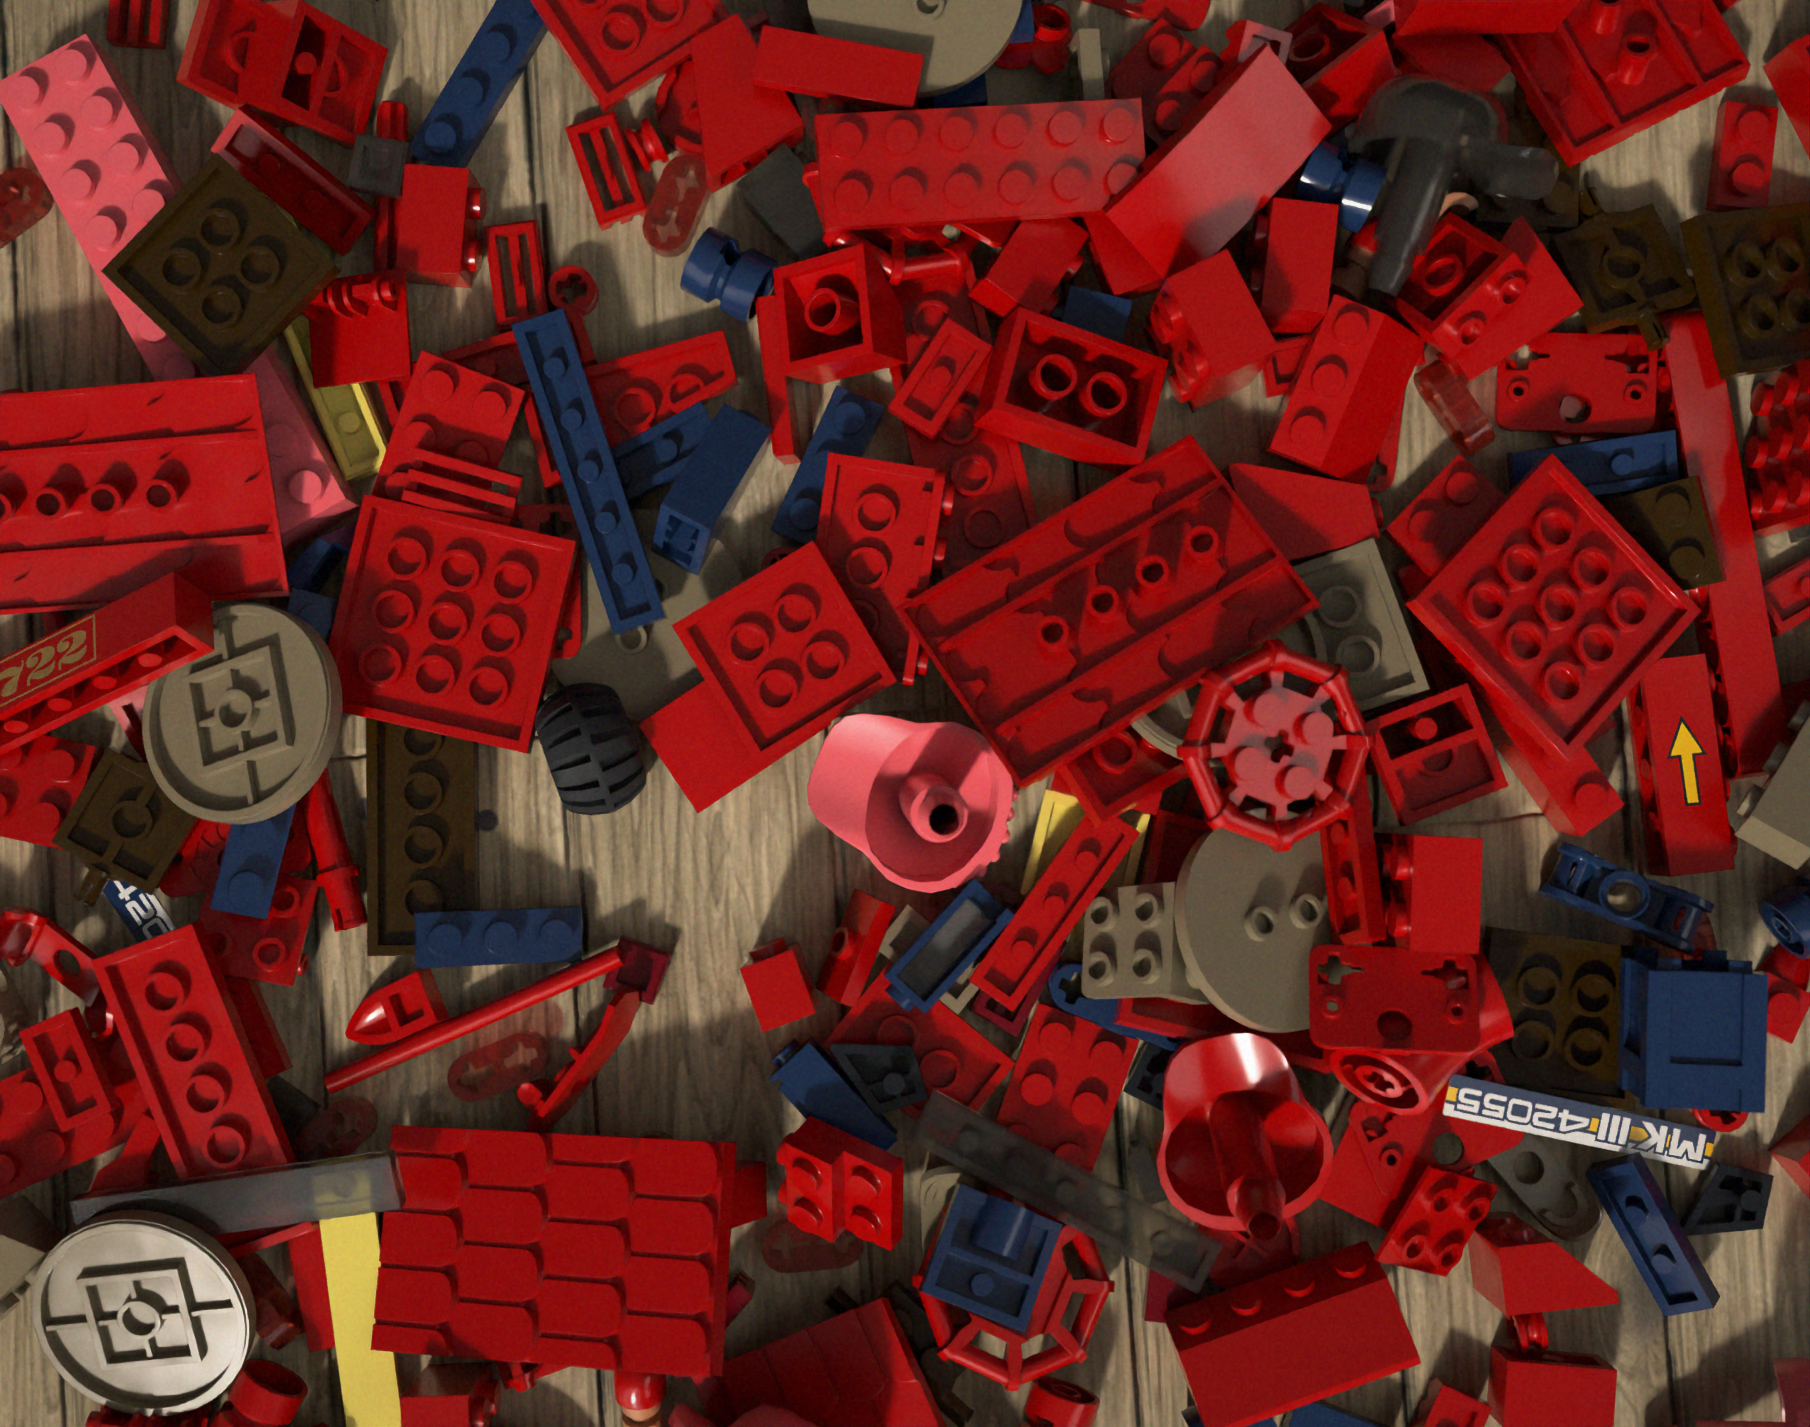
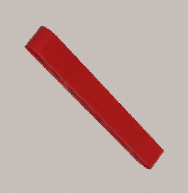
M1697 307L1661 313L1659 318L1671 341L1663 348L1658 349V361L1665 360L1666 366L1657 368V377H1660L1661 386H1672V397L1665 398V407L1660 408L1661 413L1667 415L1665 418H1662L1659 428L1660 430H1675L1679 480L1692 476L1700 477L1727 577L1726 581L1688 590L1689 598L1702 610L1693 620L1699 654H1706L1707 665L1712 668L1715 675L1716 688L1711 697L1714 718L1719 721L1723 732V744L1719 749L1721 769L1727 775L1728 780L1731 781L1766 776L1770 774L1761 769L1765 760L1778 741L1788 745L1790 738L1788 727H1786V715L1726 379H1720L1702 308ZM1656 391V404H1658V394H1657V391Z

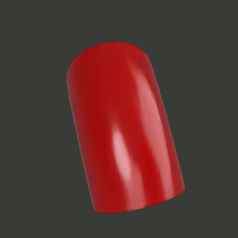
M1480 948L1479 954H1470L1475 960L1477 968L1481 1034L1480 1044L1475 1052L1464 1056L1410 1053L1409 1056L1380 1055V1052L1333 1050L1330 1054V1067L1337 1079L1350 1092L1365 1102L1387 1112L1405 1116L1420 1115L1430 1107L1441 1088L1464 1064L1493 1045L1514 1037L1513 1024L1503 994ZM1444 961L1442 970L1422 973L1423 975H1433L1434 978L1443 979L1447 989H1456L1458 980L1467 979L1466 972L1457 971L1453 961ZM1458 1008L1451 1009L1453 1015H1462V1011ZM1386 1012L1377 1020L1378 1031L1388 1040L1401 1041L1410 1034V1023L1400 1013Z

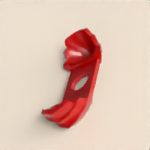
M9 905L0 910V959L7 958L11 966L15 967L22 966L28 959L32 960L87 1003L82 1017L84 1022L88 1023L89 1032L92 1034L91 1037L96 1042L118 1031L91 964V961L98 958V956L52 921L48 915L24 906ZM60 950L69 951L77 958L80 964L79 974H72L62 966L59 960Z

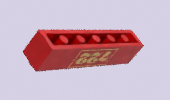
M173 571L1 658L0 756L214 651L211 597Z

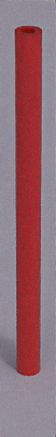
M615 945L324 1074L325 1086L332 1094L624 966V956L620 948Z

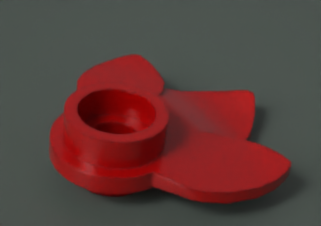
M1039 3L1032 7L1035 31L1033 42L1008 44L1001 56L993 63L994 65L1013 70L1022 69L1032 64L1038 71L1046 75L1059 72L1065 68L1070 57L1066 47L1072 38L1071 18L1064 9L1057 5Z

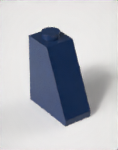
M723 403L661 503L651 546L652 552L697 576L699 575L765 453L771 428L764 425L751 412L736 410Z

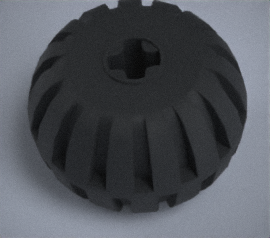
M591 682L571 684L548 696L540 705L536 713L535 729L564 807L576 814L592 816L615 812L632 802L643 790L647 777L636 736L617 692L612 687L604 684Z

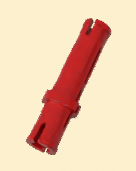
M325 768L315 784L301 798V803L320 872L316 876L318 887H324L331 910L335 932H340L367 924V912L357 877L361 876L359 865H353L338 806L332 791L328 768Z

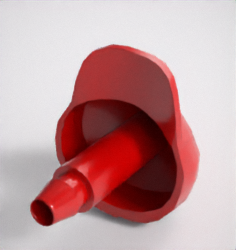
M1228 1029L1200 1035L1182 1043L1170 1056L1164 1072V1123L1155 1147L1157 1173L1170 1203L1185 1216L1189 1217L1190 1220L1214 1230L1248 1231L1255 1240L1262 1242L1274 1239L1280 1232L1281 1220L1302 1212L1309 1207L1322 1193L1333 1171V1145L1324 1116L1304 1096L1293 1068L1282 1049L1268 1035L1253 1029Z

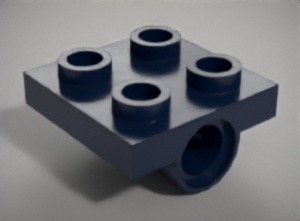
M957 1183L918 1290L1025 1333L1063 1224L1040 1216L1016 1204Z

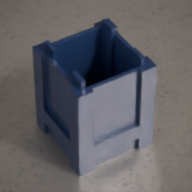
M1634 947V956H1620L1617 1086L1622 1090H1629L1639 1098V1103L1645 1108H1682L1765 1113L1768 975L1763 972L1753 971V961L1727 960V950L1702 949V959L1658 957L1657 947Z

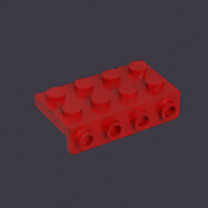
M829 452L815 545L897 679V682H903V686L913 687L915 675L926 676L929 656L896 608L929 589L932 568L943 569L948 537L937 536L940 514L951 516L956 483L946 482L947 470Z

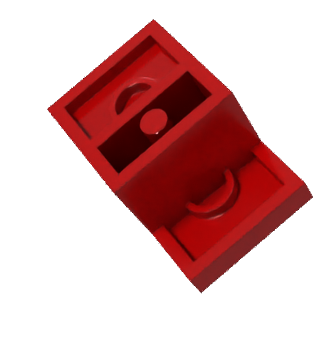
M199 0L175 81L235 111L238 107L246 105L274 128L305 127L346 149H360L389 49L303 0L263 2L261 0Z
M1429 637L1413 642L1428 682L1430 693L1362 715L1369 733L1375 734L1376 746L1370 747L1365 761L1366 775H1380L1400 826H1408L1509 786L1468 683L1448 686Z

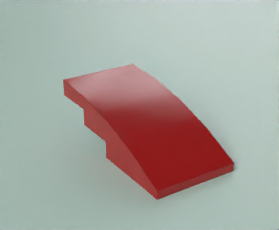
M1266 42L1179 119L1183 126L1141 163L1144 170L1102 207L1109 219L1164 281L1166 278L1216 254L1271 199L1333 127Z

